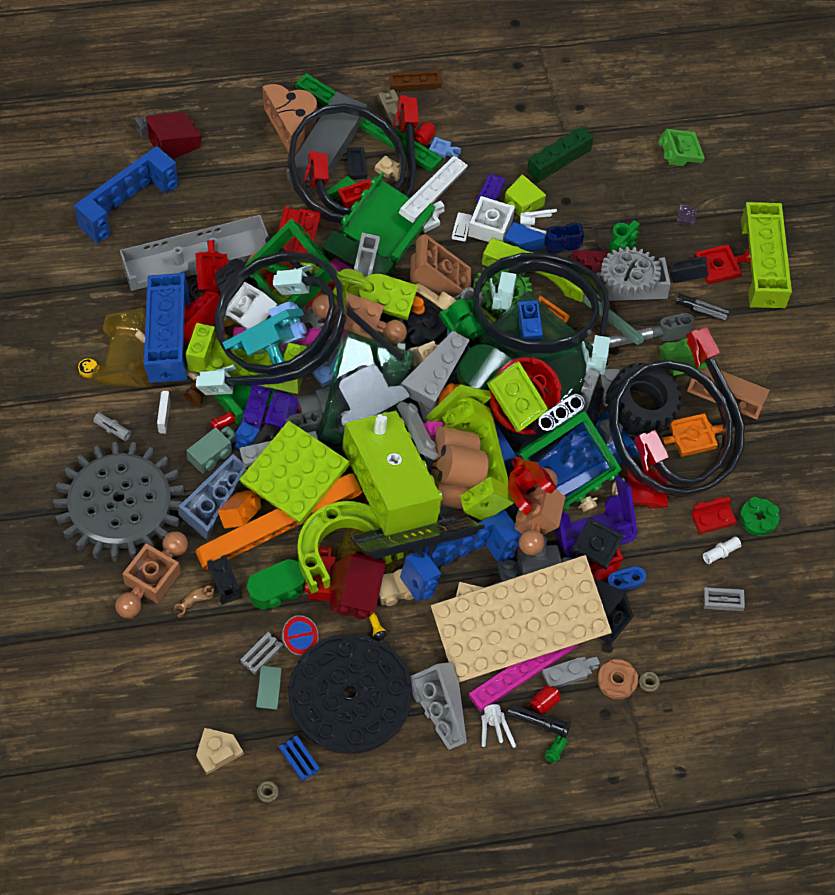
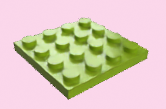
M288 421L239 480L253 492L299 524H302L350 466V462Z

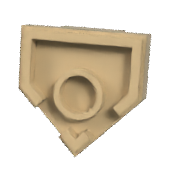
M204 728L196 757L207 775L242 756L244 753L234 735Z

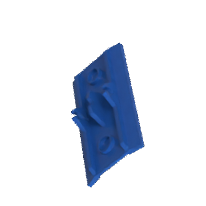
M606 411L601 414L600 419L597 421V430L600 422L610 418V413ZM583 425L578 426L570 434L566 435L538 462L542 468H549L556 473L558 479L557 490L565 496L609 468L589 434L584 430ZM622 429L621 434L630 456L635 458L640 454L633 440ZM614 443L609 445L608 448L619 466L624 464L616 451Z

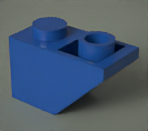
M513 222L504 237V243L531 252L543 249L546 235Z
M538 300L519 302L520 336L523 339L542 340L543 332Z

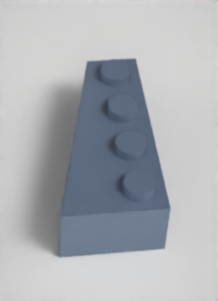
M232 454L179 505L178 515L206 540H208L220 520L218 510L237 492L242 484L239 479L247 471V468H244L243 462Z

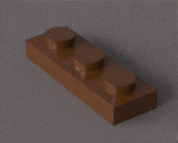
M440 70L389 73L391 90L442 87Z

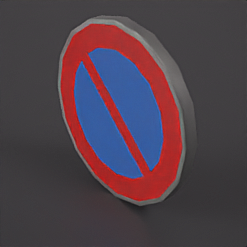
M296 615L284 623L281 631V640L284 647L290 653L302 656L310 647L318 643V630L310 618Z

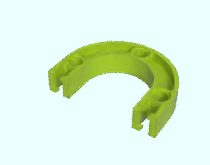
M354 501L336 502L320 508L307 519L298 538V563L311 594L319 591L316 581H313L312 578L316 575H320L324 588L330 587L329 574L318 552L321 541L330 532L340 528H355L363 532L381 528L371 506ZM331 515H332V516H335L336 518H335V519H329L328 516H331ZM404 552L397 554L398 560L403 558ZM391 555L381 557L382 560L386 561V564L392 562ZM308 563H314L315 566H314V567H308L307 564H308Z

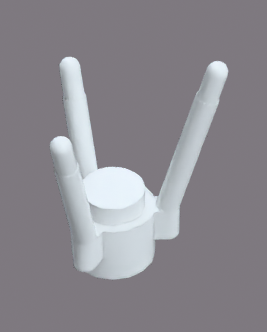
M557 209L521 212L520 224L534 231H539L544 235L560 238V235L531 227V225H535V218L551 217V213L557 212Z
M497 704L486 706L484 708L485 715L481 716L483 723L482 747L486 746L487 723L495 726L499 742H503L499 725L502 723L512 747L515 748L516 744L500 706Z

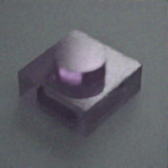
M680 205L676 223L694 226L697 208Z

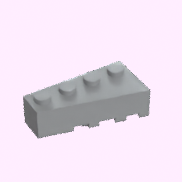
M665 257L658 259V266L661 267L658 285H655L654 290L650 289L649 293L644 291L642 296L638 292L636 296H633L632 293L626 296L624 291L619 294V289L612 291L613 286L607 287V281H603L601 272L596 273L607 288L609 301L668 299L671 283ZM597 293L598 300L601 301V298Z
M452 331L401 383V386L406 388L409 398L432 409L464 352L469 339Z

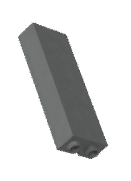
M336 92L329 105L346 103L367 108L366 104ZM347 113L328 114L320 117L295 156V165L300 183L306 191L318 194L316 188H310L309 173L303 184L305 171L308 166L307 156L309 152L327 153L328 174L330 176L363 124L364 117ZM287 169V181H289L292 184L289 169Z

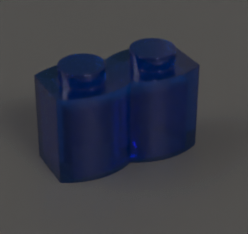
M570 223L564 227L553 226L548 228L545 238V246L548 253H559L565 249L576 250L582 247L585 233L581 223Z

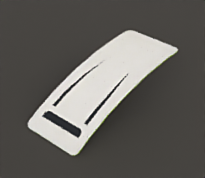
M458 213L452 239L466 241L472 215Z

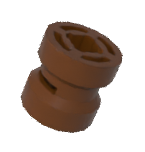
M194 379L191 383V388L187 389L183 395L189 403L198 406L202 401V397L206 395L196 387L197 379Z

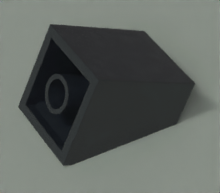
M594 578L612 632L599 638L611 645L634 616L625 591Z

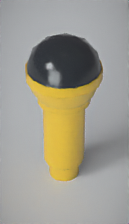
M374 613L370 615L369 619L373 627V637L380 641L386 637V630L380 625L378 617Z

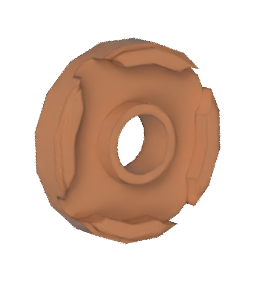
M613 659L601 666L597 676V683L600 690L606 696L612 699H624L635 692L638 685V674L629 662ZM619 675L623 678V682L616 683L612 677Z

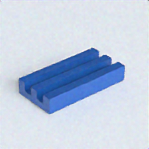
M297 735L291 741L288 740L286 744L279 746L280 751L302 782L320 771L319 766ZM294 744L298 746V748L303 753L309 764L312 766L313 770H310V768L303 760L297 749L294 747ZM286 749H291L297 760L300 762V764L306 771L305 775L302 773V771L297 766V764L295 763V761Z

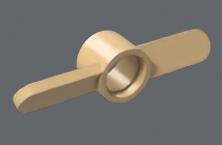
M416 284L418 285V293L443 310L449 308L452 303L457 301L443 291L438 296L425 286Z

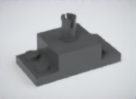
M543 536L545 545L539 554L527 555L518 547L517 561H498L500 581L504 582L575 558L564 557L561 559L557 545L546 546L547 538Z

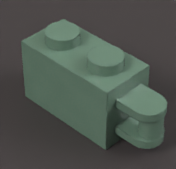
M229 426L221 431L215 427L186 450L188 461L202 474L211 471L219 461L226 459L231 454V444L236 441L235 432Z

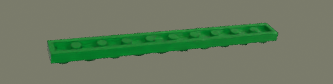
M307 73L296 82L298 90L310 92L314 95L316 101L324 106L329 105L336 94V91ZM365 119L360 129L395 150L393 143L383 130ZM393 128L402 141L407 157L406 135ZM414 141L416 164L432 173L442 163V157Z

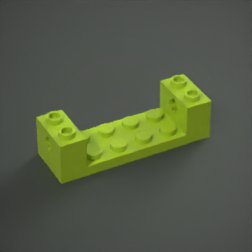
M746 202L741 217L742 234H748L752 272V282L748 291L749 306L757 308H786L792 289L782 203Z
M196 323L186 352L188 370L200 373L235 365L237 369L227 372L231 377L267 375L248 372L230 360L216 339L215 327ZM288 343L285 354L281 353L285 361H288L307 349V346ZM231 349L233 354L247 363L266 366L273 364L268 352L247 355L245 349L236 351ZM303 378L280 384H264L259 386L298 394Z
M471 397L442 416L444 427L477 433L480 438V450L487 454L488 472L486 479L460 495L464 512L483 521L512 505L514 500L508 491L509 480L491 408Z

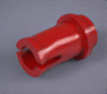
M229 411L217 419L213 418L210 426L212 430L216 427L221 431L222 428L234 423L236 420Z

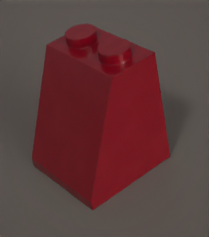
M185 112L145 116L148 140L154 148L156 146L159 147L172 160L201 148L202 134L199 130L195 129L193 120L188 118Z
M351 552L330 566V611L336 612L341 616H354L358 620L367 619V617L374 614L386 561Z

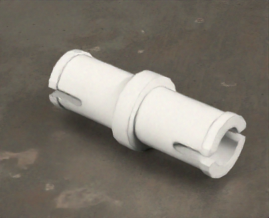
M736 536L724 543L720 542L715 548L703 553V559L707 564H711L719 558H725L728 556V553L740 548L741 542Z

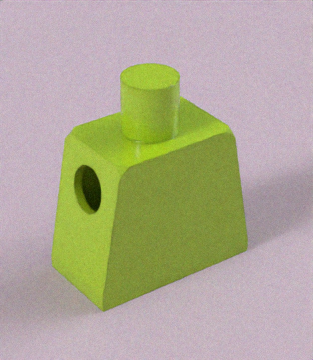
M521 175L506 191L504 202L505 204L515 206L514 212L521 217V212H534L543 207L546 194L524 175Z

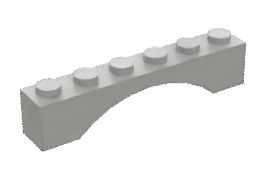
M362 232L354 270L361 272L366 277L372 274L380 236ZM343 338V342L351 344L357 343L356 341Z

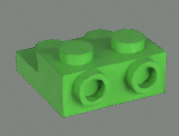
M666 129L660 136L659 145L663 146L664 158L668 160L669 165L684 166L687 162L702 163L705 160L695 132Z
M684 338L680 342L675 343L667 342L659 346L661 361L670 360L690 364L696 368L693 354L686 342L688 339ZM703 362L696 369H705L707 368L705 362ZM669 370V371L673 374V376L679 375V374H683V373H684V372Z

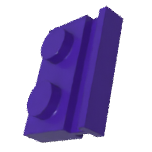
M274 390L264 426L281 430L286 424L287 418L297 413V398L292 397L293 395Z

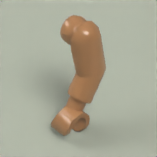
M208 585L191 591L185 597L182 604L178 603L174 606L173 611L181 609L182 613H179L177 617H183L187 607L190 608L195 602L212 598L214 588Z

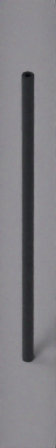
M266 237L265 242L267 243L272 237ZM282 248L279 252L287 251L284 248ZM288 262L296 269L304 267L300 262ZM310 271L305 272L308 277L313 276ZM347 305V316L396 360L402 362L405 356Z

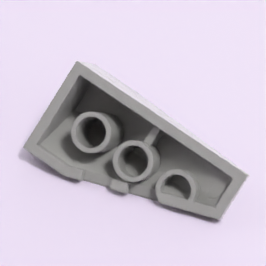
M453 663L437 664L410 676L414 699L417 703H421L425 709V715L427 718H431L436 726L435 730L447 748L450 750L467 743L459 681Z

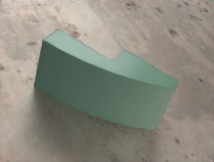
M261 665L256 707L277 709L281 668Z

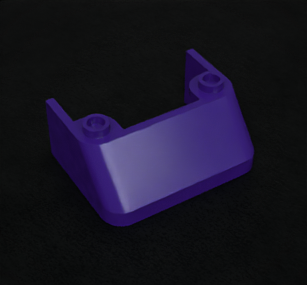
M616 476L618 495L611 496L606 500V513L595 515L591 518L623 534L624 537L620 543L621 545L631 542L636 538L637 526L631 486L620 476ZM562 511L560 525L554 529V533L562 552L567 557L577 558L579 555L571 552L588 518L571 523L568 514Z

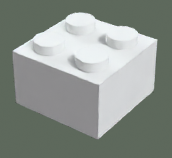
M481 196L469 224L468 236L489 242L491 238L504 242V237L513 221L515 206Z
M244 282L229 302L225 314L248 330L265 321L270 315L269 309L276 307L277 303L262 291Z

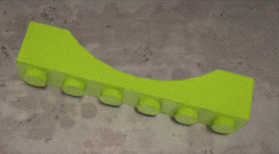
M491 238L483 253L482 264L489 266L503 257L533 252H528L517 246ZM534 271L553 281L565 296L580 302L583 301V296L585 295L583 291L567 279L543 271Z

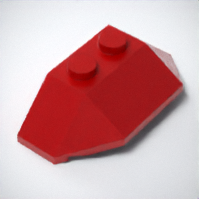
M207 290L203 296L198 297L189 306L185 307L184 347L189 346L196 323L209 326L215 324L214 314L220 298L218 293Z

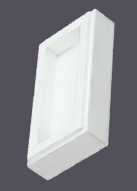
M169 391L161 392L157 420L158 432L164 434L167 431L170 408Z

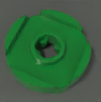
M753 497L743 505L740 512V521L742 520L743 527L747 532L756 536H764V534L772 533L776 529L780 520L779 508L766 499ZM755 514H761L764 518L758 520Z

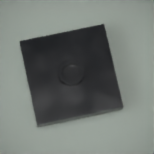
M589 517L571 552L579 556L586 555L588 561L606 570L624 535Z

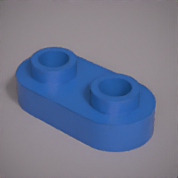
M637 566L616 571L609 575L607 584L623 591L635 589L645 583L646 572ZM632 577H637L638 580L635 581L632 579ZM614 582H618L620 585L616 586Z

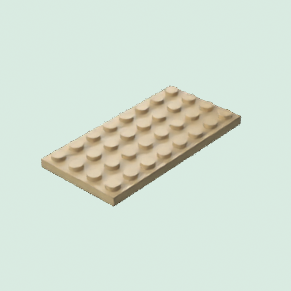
M586 555L431 605L448 661L453 663L459 683L612 633Z

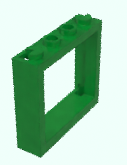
M292 219L245 264L246 266L256 258L278 253L296 236L309 254L330 265L336 275L338 274L303 227ZM321 268L312 276L326 284L332 280L330 275ZM260 270L250 276L254 281H257L258 284L256 286L259 290L266 293L270 299L277 303L276 306L283 304L261 275ZM310 286L309 293L294 294L287 302H293L302 309L322 289Z
M585 411L577 412L517 452V455L523 458V460L530 461L528 457L582 423L609 468L565 496L562 511L568 510L570 504L574 501L579 502L586 498V493L592 490L594 492L603 486L601 483L607 479L608 481L613 480L618 475V472L622 470Z

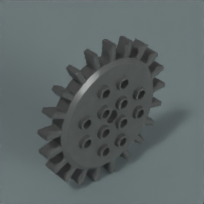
M112 442L111 455L103 456L101 449L98 446L94 447L96 459L90 463L80 454L78 461L83 468L79 473L71 468H65L66 476L73 481L71 485L57 482L56 487L58 492L67 493L68 497L65 499H53L55 508H68L69 512L55 516L58 525L69 521L73 523L71 527L63 531L66 540L80 533L82 537L76 543L77 550H83L91 542L95 544L92 552L94 558H99L103 547L110 548L112 560L117 562L119 549L128 548L129 555L133 560L137 556L135 546L144 543L154 548L150 538L158 535L161 539H164L168 534L162 528L165 523L176 527L179 526V518L169 515L170 510L179 511V505L183 501H172L171 496L184 494L183 485L169 487L168 483L178 479L179 473L177 469L167 474L162 473V470L169 464L166 456L154 464L151 462L154 456L153 448L149 447L144 456L141 457L136 455V443L131 442L129 452L125 454L119 453L120 450L117 442ZM121 467L125 468L123 471L118 470ZM144 479H148V480H149V481L146 482V483L142 482ZM104 489H110V491L104 492ZM86 493L91 494L89 497L84 496ZM116 495H123L124 499L117 502L114 500V497ZM130 500L134 501L132 504L127 503ZM113 505L114 508L108 509V506ZM90 510H94V511H95V512L92 513V514H89V513H88ZM134 517L138 518V520L132 521L131 519ZM114 522L119 523L117 526L112 525Z

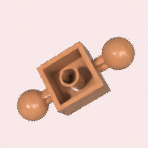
M350 293L348 294L346 299L347 305L373 329L382 333L389 343L399 344L404 341L407 329L401 321L392 320L388 323L379 321L384 308L383 305ZM323 294L314 299L312 310L317 317L325 319L329 309L328 295ZM347 316L343 330L344 338L370 347L373 338Z
M543 468L549 473L555 486H557L558 479L556 473L549 468ZM538 483L534 486L536 490L526 495L532 503L531 507L533 510L528 515H525L518 509L514 529L521 533L519 538L521 551L532 556L539 554L543 550L545 545L543 535L559 527L565 501V495L557 489L551 494L545 493Z
M177 531L168 533L162 542L164 549L162 552L145 544L122 574L124 583L133 590L131 593L121 594L116 600L115 609L121 617H135L141 610L140 599L143 596L158 604L181 574L179 562L172 559V557L181 556L188 548V540L184 534Z

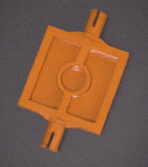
M705 413L673 420L669 425L672 436L662 437L663 445L674 443L681 457L714 450L718 447L715 433L723 432V424L712 426L708 422Z

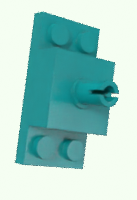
M301 308L286 309L224 341L225 350L233 349L236 351L245 349L247 355L268 352L273 364L284 362L285 360L278 346L295 338L290 325L299 322V318L304 316Z

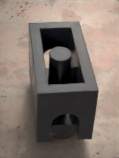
M221 556V559L215 560L214 563L212 559L208 560V572L221 605L241 599L240 589L227 556ZM233 589L231 594L225 595V591Z

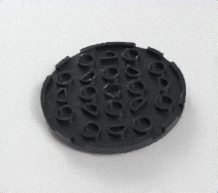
M361 634L331 636L310 647L300 657L294 671H292L288 686L291 714L302 733L318 746L344 754L367 752L380 747L392 739L405 723L412 702L411 678L403 660L385 643H380L370 636ZM347 689H354L356 695L354 697L345 696V691Z

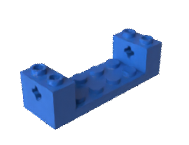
M156 146L74 205L78 227L97 244L105 240L111 234L107 214L114 208L119 207L125 200L133 197L142 188L147 187L150 182L164 194L174 190L179 185L176 162Z
M185 273L148 276L144 367L149 383L187 380V361L184 354L185 306H189L190 291Z
M505 510L479 522L485 524V528L480 529L476 535L439 543L432 556L428 555L429 549L426 547L423 549L424 558L416 552L406 557L400 578L417 602L422 599L427 600L434 595L441 575L437 567L443 564L448 565L458 557L463 558L474 549L479 550L486 545L497 562L504 559L509 560L515 555L521 533L514 529L515 523Z

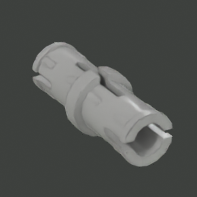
M101 412L95 415L93 422L106 429L107 433L114 434L123 441H127L131 436V431L119 425L117 420H111Z

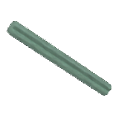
M584 295L583 302L591 308V302ZM598 300L599 315L602 317V303ZM609 309L608 322L636 345L644 342V336Z

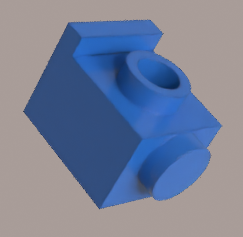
M242 422L235 433L236 444L234 448L240 450L239 448L259 444L261 441L260 430Z

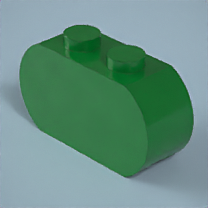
M287 559L251 575L247 583L249 600L256 608L266 610L276 608L286 600H294L299 597L305 589V579L301 573L299 563L295 560Z

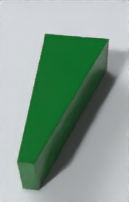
M346 176L326 192L333 200L339 198L338 189L356 183Z

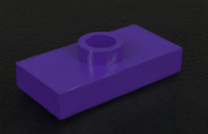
M489 173L476 203L479 202L481 196L497 201L506 179Z

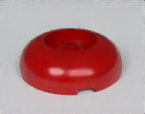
M524 357L511 360L503 365L495 374L497 376L510 365L519 361L548 409L561 402L560 390H562L558 376L549 365L539 359ZM490 390L492 397L490 399L491 409L496 419L505 428L519 434L536 433L533 428L528 429L526 427L516 432Z

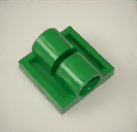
M635 220L630 225L617 223L613 227L608 250L609 254H612V250L618 252L620 247L623 250H626V247L633 250L637 245L636 239L640 233L638 231L640 223Z
M472 298L466 301L465 299H459L452 303L449 308L439 313L449 333L454 331L469 340L485 334L474 317Z

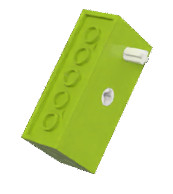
M397 411L345 422L342 449L384 535L388 536L437 523L438 515L440 514V504L443 500L440 490H437L434 477L429 474L426 462L421 459L417 447L412 442L411 433L407 432L404 420L399 417Z

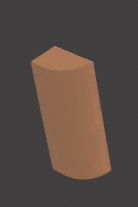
M708 368L699 370L710 377L715 383ZM721 371L738 403L740 413L758 419L770 390ZM692 378L687 392L716 403L705 387Z

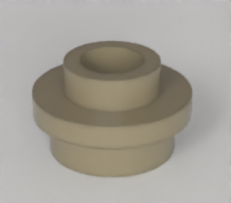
M646 672L639 679L641 689L646 692L656 691L660 684L658 676L653 672ZM645 681H651L652 685H647Z
M266 781L259 785L257 795L261 801L270 803L278 797V787L275 783ZM266 790L272 791L271 795L268 796L264 792Z

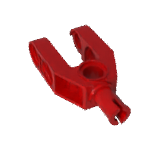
M516 457L517 463L514 460L512 461L514 470L509 476L508 491L516 506L525 515H528L533 508L531 507V501L526 497L527 490L538 483L545 493L551 494L557 487L549 473L537 462Z

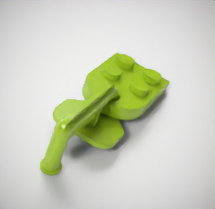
M314 265L311 273L314 275L320 268ZM343 269L341 272H338L337 276L345 288L346 299L349 293L383 305L382 313L408 320L418 285L382 274H371L364 277L361 272L352 269ZM335 285L333 293L337 296V290Z

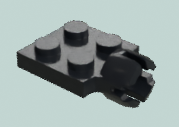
M429 300L423 305L425 307L423 314L412 313L408 320H404V325L407 327V335L404 339L405 347L412 342L408 349L419 347L422 343L436 342L447 333V328L439 316L440 311L443 310Z

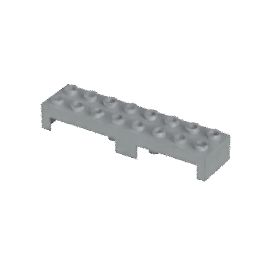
M261 215L122 249L120 250L121 261L130 290L133 291L147 287L149 275L185 273L186 277L196 275L195 253L208 252V240H215V251L227 254L228 263L235 258L247 262L252 254L257 253L266 244L265 239L268 237V233Z

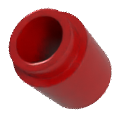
M431 122L422 123L413 133L414 141L425 147L435 135V126Z
M546 685L532 697L530 706L536 713L546 714L560 702L559 696L561 694L555 686Z

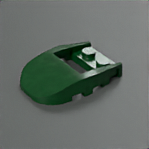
M479 344L472 346L458 364V380L461 385L488 391L489 386L487 382L493 379L497 371L512 359L490 345ZM490 400L484 404L489 408H491Z

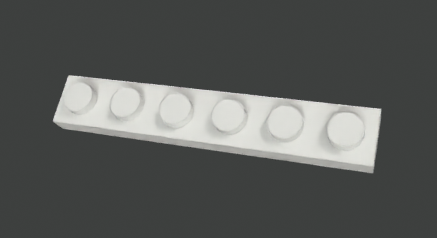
M453 156L400 208L399 214L414 223L430 203L432 204L466 170L468 165Z

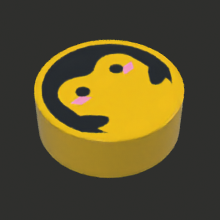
M84 359L78 365L80 375L85 378H91L98 372L97 363L93 359Z

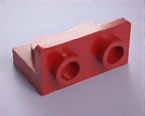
M718 497L711 502L697 503L693 507L691 517L699 535L736 524L737 521L729 506L731 502L730 497Z

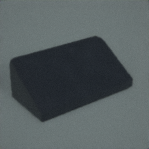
M706 256L670 263L673 283L708 277Z

